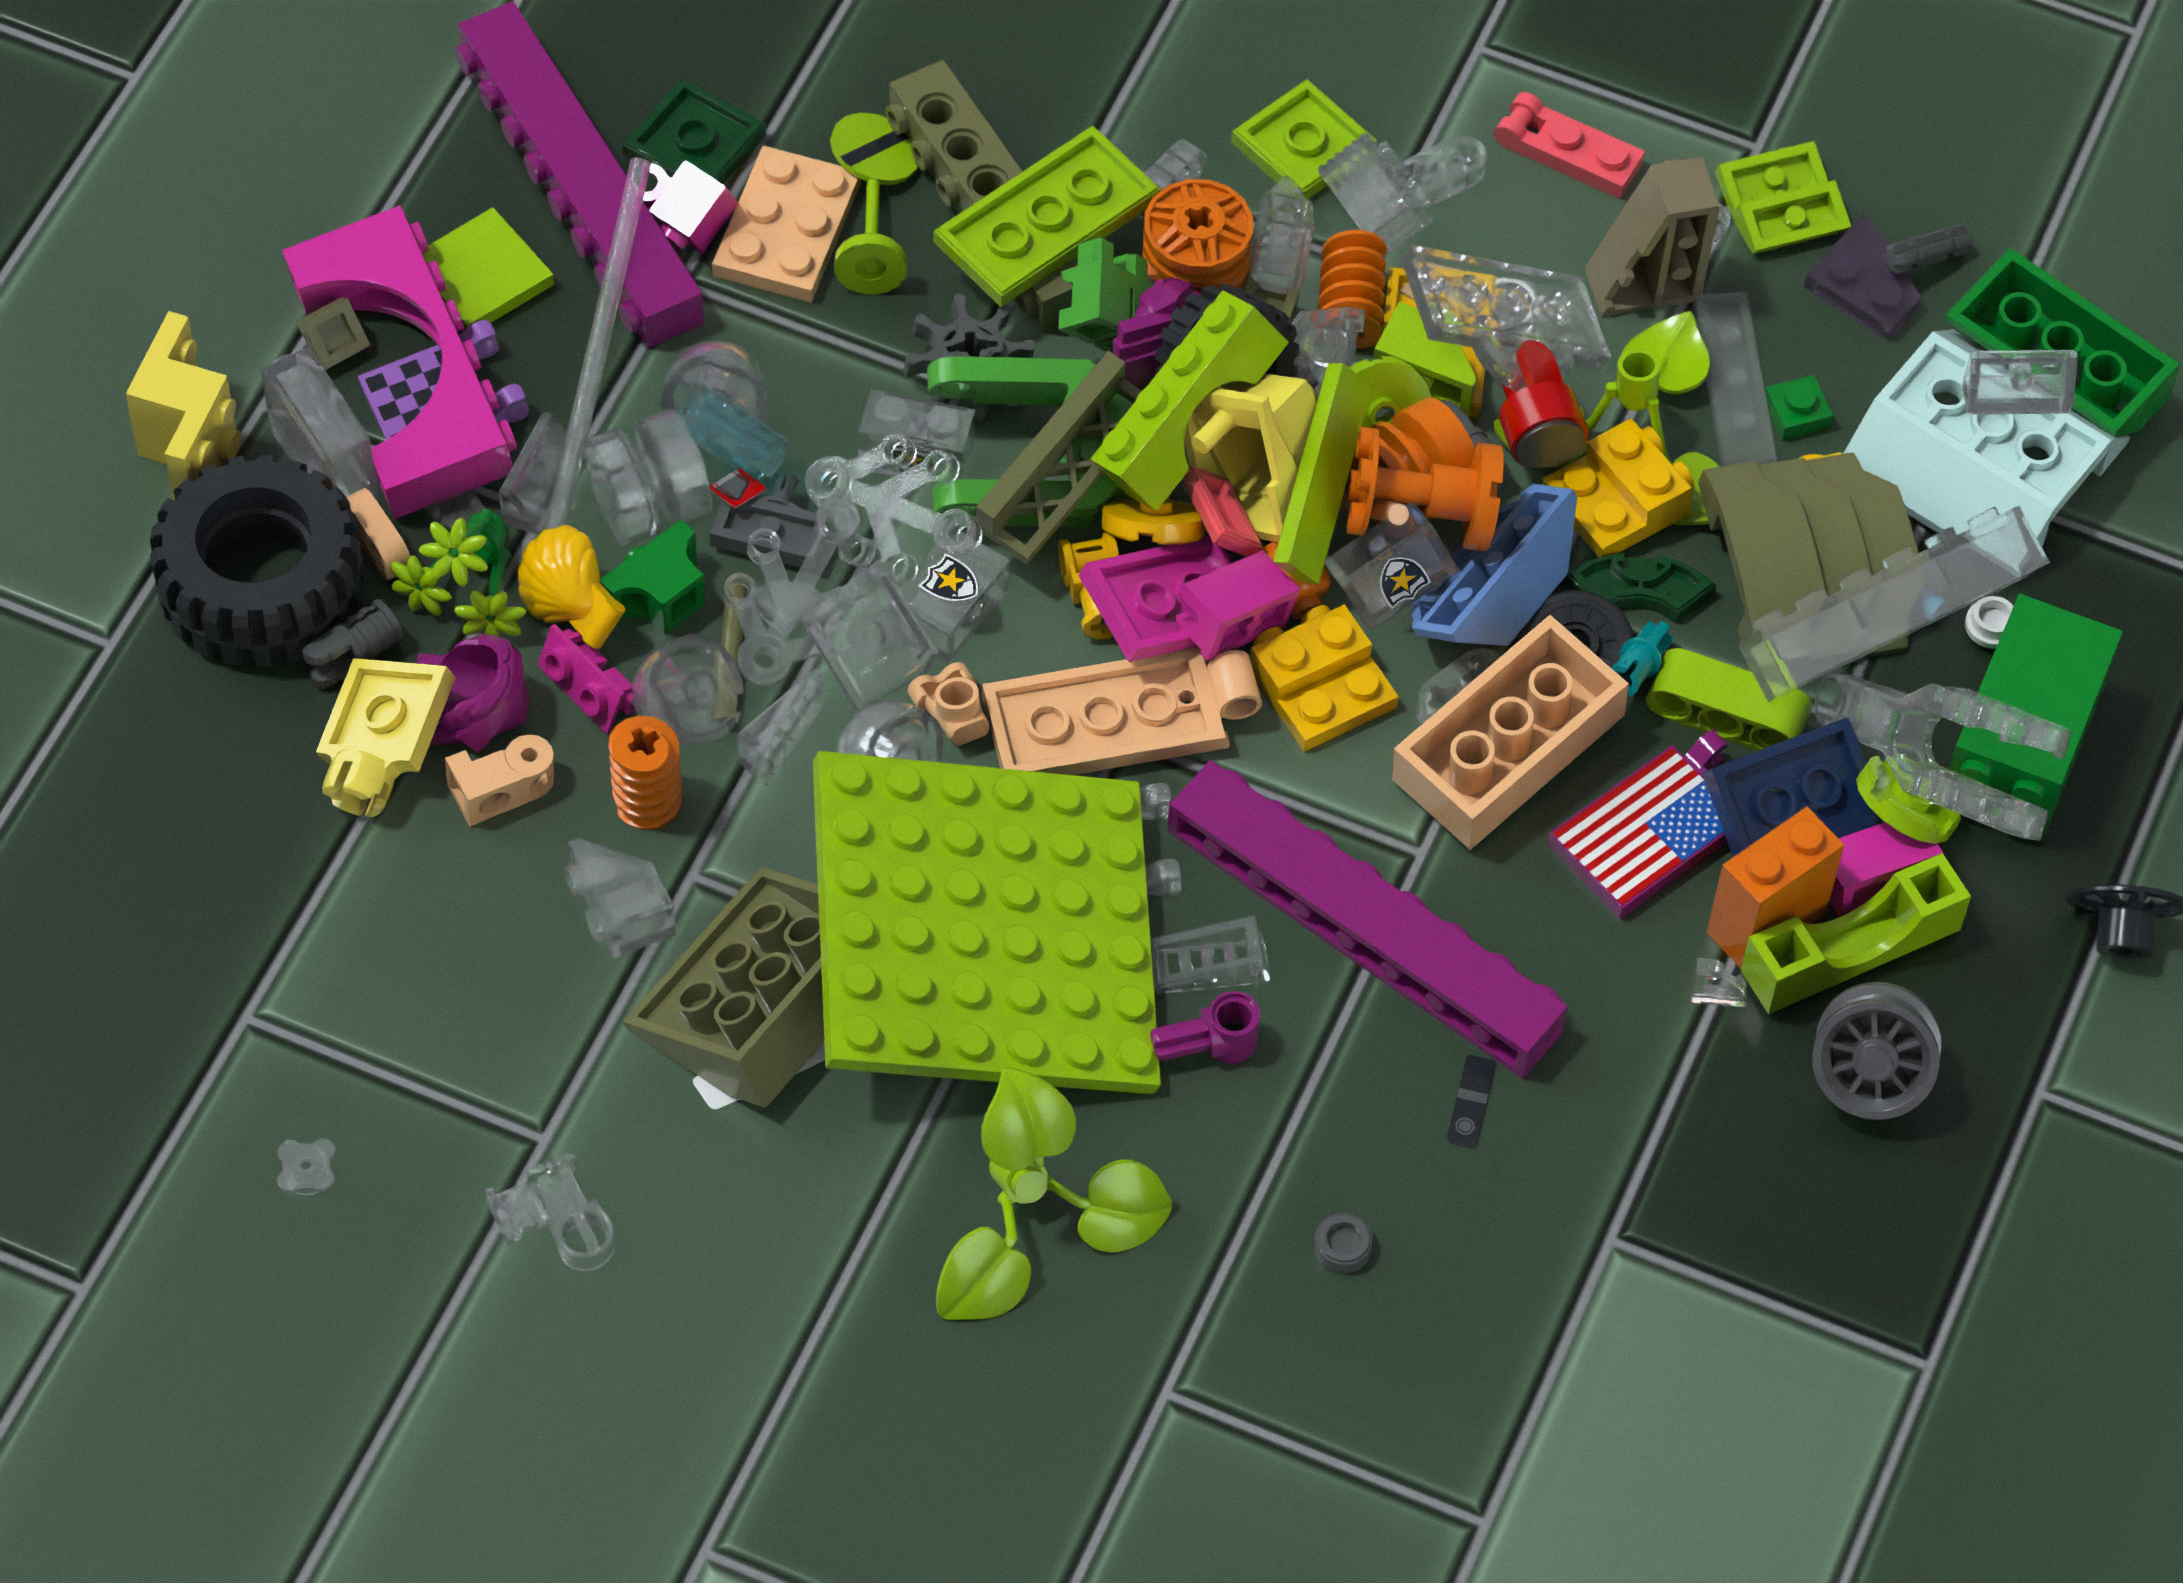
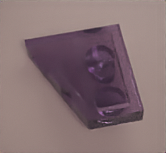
M1863 214L1806 274L1804 288L1889 341L1918 310L1921 296L1906 272L1900 274L1890 273L1888 265L1883 264L1882 254L1886 253L1888 245L1871 218Z

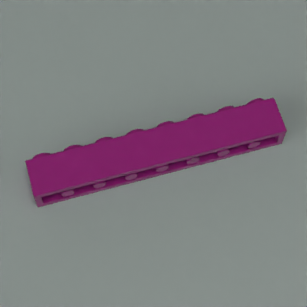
M514 1L458 23L460 45L455 47V54L462 71L467 76L470 74L474 75L478 81V91L482 102L488 111L496 110L499 114L502 131L509 145L512 148L519 146L523 152L524 163L530 178L535 184L542 182L548 191L547 199L553 214L559 221L565 219L569 224L572 241L579 255L582 258L589 256L595 265V276L602 291L606 295L613 293L619 303V314L626 329L630 333L637 331L646 347L650 348L703 325V297L701 290Z
M1210 760L1169 804L1167 829L1169 834L1521 1079H1524L1562 1035L1568 1006L1562 1002L1559 995L1553 989L1544 984H1535L1519 973L1508 958L1499 953H1490L1478 945L1460 925L1454 922H1445L1433 914L1415 894L1409 891H1400L1388 883L1370 863L1363 860L1356 861L1340 850L1329 835L1320 830L1313 831L1295 819L1291 811L1284 804L1277 800H1268L1250 788L1245 778L1236 771L1224 770Z

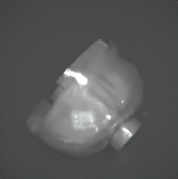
M723 340L701 341L682 351L670 365L662 390L661 406L662 410L664 411L665 409L667 416L671 419L670 427L677 435L690 443L713 449L726 448V443L723 440H737L743 437L742 442L752 438L764 424L768 408L769 392L764 369L749 351L736 343Z
M696 634L683 635L651 649L640 662L632 683L633 704L637 715L655 717L666 722L675 731L679 745L699 746L726 736L739 721L741 711L735 712L737 695L743 694V680L736 661L723 645L715 640L706 642L697 637L698 635Z
M886 700L868 704L853 715L839 736L837 752L941 762L944 740L940 723L936 718L929 716L926 713L927 711L904 702Z

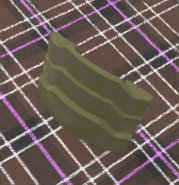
M1854 452L1810 460L1798 458L1757 465L1755 461L1703 470L1698 485L1711 531L1723 530L1745 611L1737 630L1748 671L1765 676L1907 650L1908 642L1904 616L1924 587L1925 580L1913 530L1897 485L1863 470Z

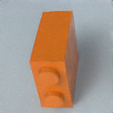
M1805 807L1722 865L1706 933L1741 969L1750 936L1796 916L1804 923H1813L1827 912L1845 846L1844 843L1808 807Z

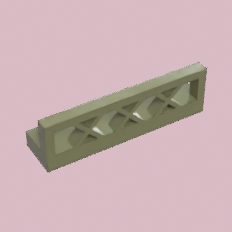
M1109 350L976 506L975 528L1026 565H1028L1104 474L1091 460L1074 462L1072 446L1079 438L1102 436L1103 442L1107 434L1119 423H1107L1105 407L1118 393L1134 404L1141 392L1140 389L1124 379L1126 362ZM1099 415L1100 424L1091 425ZM1066 454L1067 463L1058 464ZM1085 473L1077 483L1076 474ZM1069 475L1071 491L1064 499L1041 501L1039 485L1046 477ZM1033 493L1034 502L1025 503ZM1052 512L1044 522L1043 513ZM1036 514L1038 530L1026 544L1003 529L1013 516Z

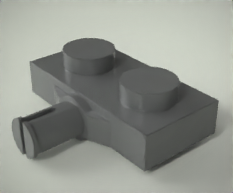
M786 471L778 472L770 496L753 497L738 507H732L722 499L710 531V546L814 571L829 529V516L803 510L791 502L795 488L799 483V478L795 474L789 472L786 481Z

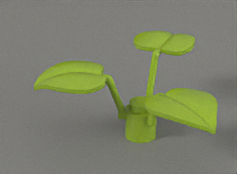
M1691 311L1677 314L1656 323L1638 334L1625 346L1617 362L1616 382L1606 384L1605 394L1590 418L1585 420L1588 431H1592L1597 426L1613 398H1617L1626 409L1631 411L1648 409L1651 426L1658 433L1664 446L1663 455L1671 464L1677 461L1683 462L1694 480L1691 514L1673 523L1676 525L1709 524L1698 481L1704 469L1720 467L1709 457L1697 452L1685 453L1672 463L1667 454L1658 409V389L1667 394L1686 393L1700 386L1708 376L1710 368L1709 353L1699 334ZM1497 419L1494 421V431L1501 442L1509 449L1500 420ZM1587 441L1574 457L1553 467L1567 466L1587 454Z
M1004 1067L997 1091L985 1114L981 1130V1142L985 1154L990 1159V1175L1003 1190L998 1195L997 1200L1002 1205L1006 1236L1003 1240L996 1230L990 1227H980L966 1234L954 1246L944 1264L936 1292L937 1313L946 1320L993 1318L1011 1310L1025 1295L1030 1283L1031 1265L1024 1253L1013 1248L1018 1240L1013 1209L1015 1202L1021 1204L1032 1203L1039 1200L1046 1190H1051L1074 1206L1085 1209L1077 1226L1079 1236L1091 1247L1105 1252H1121L1146 1242L1158 1232L1172 1211L1173 1201L1159 1177L1148 1166L1138 1161L1117 1160L1099 1169L1089 1182L1088 1198L1077 1195L1058 1183L1051 1175H1048L1047 1170L1043 1166L1044 1157L1059 1155L1069 1148L1076 1132V1117L1071 1104L1055 1087L1031 1073Z

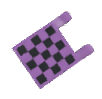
M487 320L473 323L458 335L461 342L471 339L479 359L493 356L499 350L494 328ZM438 345L358 376L359 383L386 440L397 434L414 420L431 398L437 386L442 366V352ZM510 384L495 393L500 409L492 412L497 422L504 419L508 423L517 422L528 416L529 408L526 404V396L520 385Z

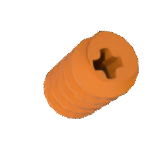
M1347 230L1328 238L1322 246L1320 296L1318 300L1319 313L1317 315L1316 327L1325 340L1341 348L1353 350L1366 349L1376 345L1382 335L1380 324L1383 321V310L1381 307L1384 305L1385 296L1382 291L1385 288L1386 280L1383 274L1386 272L1387 264L1384 256L1387 255L1388 247L1384 240L1375 233L1366 230Z
M635 716L627 718L616 725L609 736L608 750L610 752L612 797L617 807V816L627 825L637 829L653 830L666 826L676 817L682 806L679 741L675 731L666 722L655 717Z

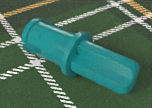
M1661 621L1659 625L1648 622L1635 638L1627 640L1622 645L1619 652L1620 658L1611 668L1629 683L1627 697L1633 696L1639 690L1645 678L1653 676L1660 669L1662 656L1673 642V637L1667 632L1670 628L1667 623Z

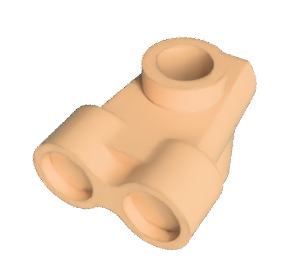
M952 663L936 676L921 675L909 684L907 692L917 709L921 713H930L944 730L948 739L953 741L955 745H963L986 736L988 733L989 723L980 705L977 682L964 663Z

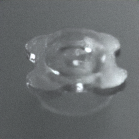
M321 1138L314 1143L298 1144L295 1140H287L278 1147L277 1154L278 1158L282 1161V1172L277 1176V1183L282 1191L287 1193L295 1192L299 1195H314L327 1191L333 1186L335 1177L330 1170V1159L335 1155V1148L329 1140ZM304 1162L311 1163V1167L308 1169H302L301 1164Z

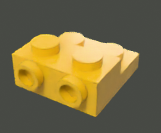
M1630 418L1587 441V455L1544 477L1543 485L1574 490L1577 496L1573 528L1598 557L1620 553L1690 515L1694 480L1683 462L1677 461L1671 464L1663 455L1664 446L1661 438L1651 426L1641 429Z
M1345 604L1333 610H1330L1327 605H1319L1303 616L1301 625L1286 632L1281 627L1269 628L1256 638L1254 646L1251 647L1250 661L1256 682L1303 752L1398 707V694L1371 657V641Z

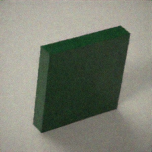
M681 78L622 144V155L644 168L649 164L658 165L671 179L683 162L687 161L723 184L766 136V124L686 79Z

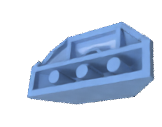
M1532 484L1521 492V499L1499 509L1495 533L1489 550L1476 551L1463 548L1462 541L1431 577V583L1424 586L1412 600V629L1416 636L1456 643L1508 646L1568 574L1577 496L1574 490Z

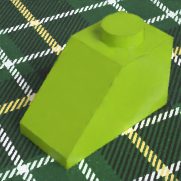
M1399 302L1374 349L1373 360L1382 359L1381 356H1394L1410 363L1428 384L1432 398H1437L1440 401H1444V399L1446 401L1452 400L1469 416L1473 406L1477 378L1449 321L1438 317L1428 309L1415 308Z

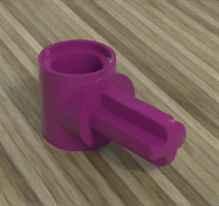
M1225 992L1216 997L1210 1007L1201 1008L1199 1010V1018L1154 1028L1150 1033V1039L1158 1060L1164 1061L1207 1051L1210 1058H1217L1222 1062H1243L1252 1056L1257 1047L1260 1009L1257 1002L1243 992ZM1232 1023L1238 1024L1244 1029L1230 1031L1222 1026Z

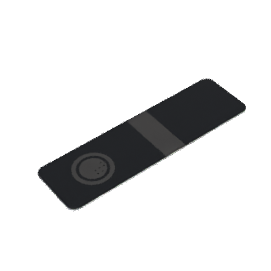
M1474 1055L1466 1057L1448 1130V1142L1468 1147L1476 1146L1496 1065L1494 1060Z

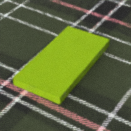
M1092 125L933 231V242L1000 307H1003L1077 257L1078 244L1096 238L1104 239L1144 212L1152 198L1161 189Z

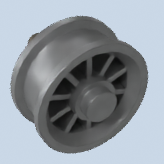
M1870 982L1856 985L1843 991L1828 1004L1817 1026L1812 1064L1819 1087L1826 1097L1838 1108L1860 1118L1874 1120L1889 1119L1911 1111L1928 1096L1938 1075L1942 1047L1938 1021L1930 1007L1919 996L1895 984Z

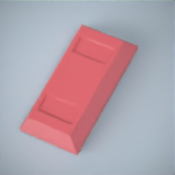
M1189 466V471L1184 476V486L1214 545L1244 556L1261 551L1263 549L1262 543L1230 481L1227 478L1200 468Z

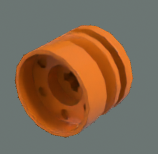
M1205 179L1183 180L1170 184L1157 193L1148 205L1144 216L1142 257L1148 260L1147 280L1154 283L1156 280L1179 278L1194 285L1195 290L1199 294H1201L1204 287L1213 285L1218 288L1220 284H1230L1235 288L1239 287L1245 291L1250 274V255L1253 240V214L1245 199L1229 186Z
M1425 397L1397 412L1392 417L1391 423L1379 421L1371 427L1379 430L1378 467L1429 474L1432 463L1470 468L1475 450L1474 444L1461 421L1448 406L1437 398ZM1356 449L1350 471L1351 469L1358 470L1360 459L1356 458ZM1396 502L1405 505L1409 511L1408 520L1404 524L1394 525L1376 519L1373 520L1389 535L1402 537L1413 531L1418 525L1423 526L1433 518L1425 516V506Z

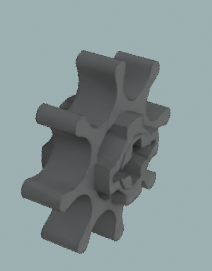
M958 293L953 297L950 310L955 320L953 323L937 325L923 313L915 317L913 335L927 341L931 345L932 350L924 354L909 353L906 356L903 373L907 377L921 373L927 374V367L931 362L952 356L1033 358L1036 343L1032 339L1014 343L1005 340L1001 336L999 331L1008 324L1011 312L1009 305L999 306L993 318L979 321L967 313L965 308L966 297L964 294ZM935 395L930 396L929 410L933 413L939 412L944 400L947 398ZM972 404L974 407V421L983 423L986 420L989 404Z

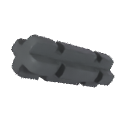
M1956 224L1943 228V230L1940 229L1909 238L1907 241L1903 240L1889 244L1886 253L1882 254V262L1888 265L1890 273L1900 274L1912 270V268L1916 269L1946 260L1948 257L1952 258L1966 254L1968 246L1973 243V237L1967 233L1964 225Z

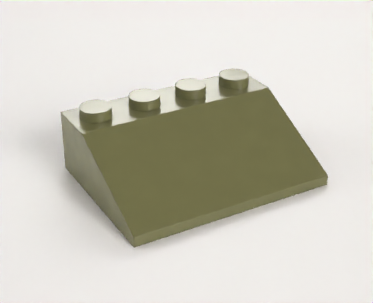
M760 867L622 1021L626 1029L725 1094L766 1108L824 1042L818 884Z

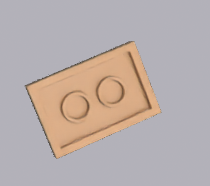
M762 146L738 202L739 204L734 211L713 260V277L812 303L861 185V179L855 177L842 166Z

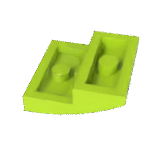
M1815 141L1722 163L1714 171L1734 222L1753 254L1849 231L1852 227L1836 180L1828 182Z

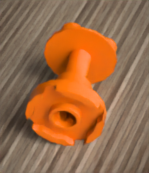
M1367 427L1359 428L1356 444V458L1360 459L1358 470L1351 469L1347 486V502H1351L1347 521L1348 534L1364 536L1371 515L1373 499L1423 505L1425 506L1424 513L1426 517L1462 521L1463 548L1476 551L1489 550L1495 533L1501 499L1497 498L1498 483L1502 484L1504 454L1501 445L1478 442L1470 468L1432 463L1428 474L1378 467L1379 430Z

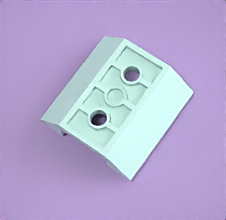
M1954 329L1933 331L1877 395L1843 454L1854 452L1863 470L1897 485L1908 515L2015 580L2043 546L2050 521L2091 472L2098 476L2104 473L2128 444L2130 436L2126 434L2113 437L1992 352ZM1949 392L1954 394L1960 402L1954 405H1944L1939 403L1933 395L1935 393ZM2032 446L2040 447L2048 453L2049 457L2044 460H2034L2025 455L2023 449Z

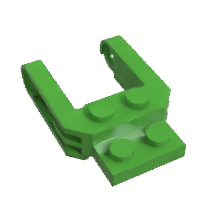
M944 357L931 362L927 367L928 395L950 399H972V404L1062 406L1096 365L1090 359ZM1117 393L1105 407L1107 423L1119 422L1133 404ZM1099 415L1091 425L1100 424ZM1102 436L1079 438L1072 446L1074 462L1089 461L1103 443ZM1066 454L1061 459V464L1067 463ZM1085 473L1076 474L1077 483ZM1104 473L1059 527L1089 528L1102 516L1103 504L1111 500L1132 497L1127 495ZM1062 475V481L1043 480L1039 485L1041 501L1064 499L1071 491L1069 475ZM951 479L938 483L932 489L934 519L948 525L975 526L976 506L999 479ZM1033 493L1025 503L1034 502ZM1052 512L1043 513L1044 522ZM1036 514L1013 516L1005 526L1038 527Z

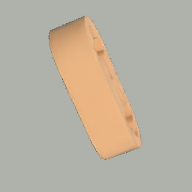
M363 488L347 496V499L350 502L351 512L356 516L361 547L381 576L386 581L397 577L391 570V563L398 561L407 567L408 559L411 556L402 537L375 497L367 488Z

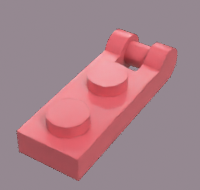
M1521 92L1516 96L1510 106L1511 115L1502 118L1494 130L1496 141L1505 148L1619 199L1627 190L1644 161V150L1543 106L1538 97L1528 92ZM1526 127H1532L1540 132L1537 135L1528 131Z

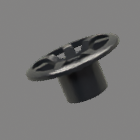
M2122 884L2093 885L2075 889L2066 895V902L2070 906L2078 910L2099 913L2096 951L2111 957L2145 958L2153 955L2155 917L2166 918L2183 914V897L2166 890L2146 886ZM2118 893L2130 894L2128 900L2120 899ZM2148 896L2153 897L2148 903H2145Z

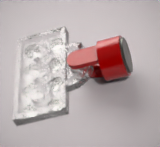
M1411 245L1400 259L1428 340L1472 347L1481 365L1496 380L1502 383L1507 400L1500 408L1499 420L1513 459L1523 466L1548 468L1564 463L1574 457L1585 445L1589 431L1574 390L1569 385L1564 384L1563 380L1573 369V365L1601 370L1611 358L1583 278Z

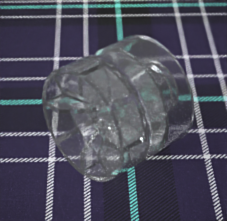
M672 408L636 421V446L619 427L583 441L585 466L595 498L612 534L622 546L659 533V508L672 525L680 519L688 523L710 515L712 512V499L703 458L685 423Z

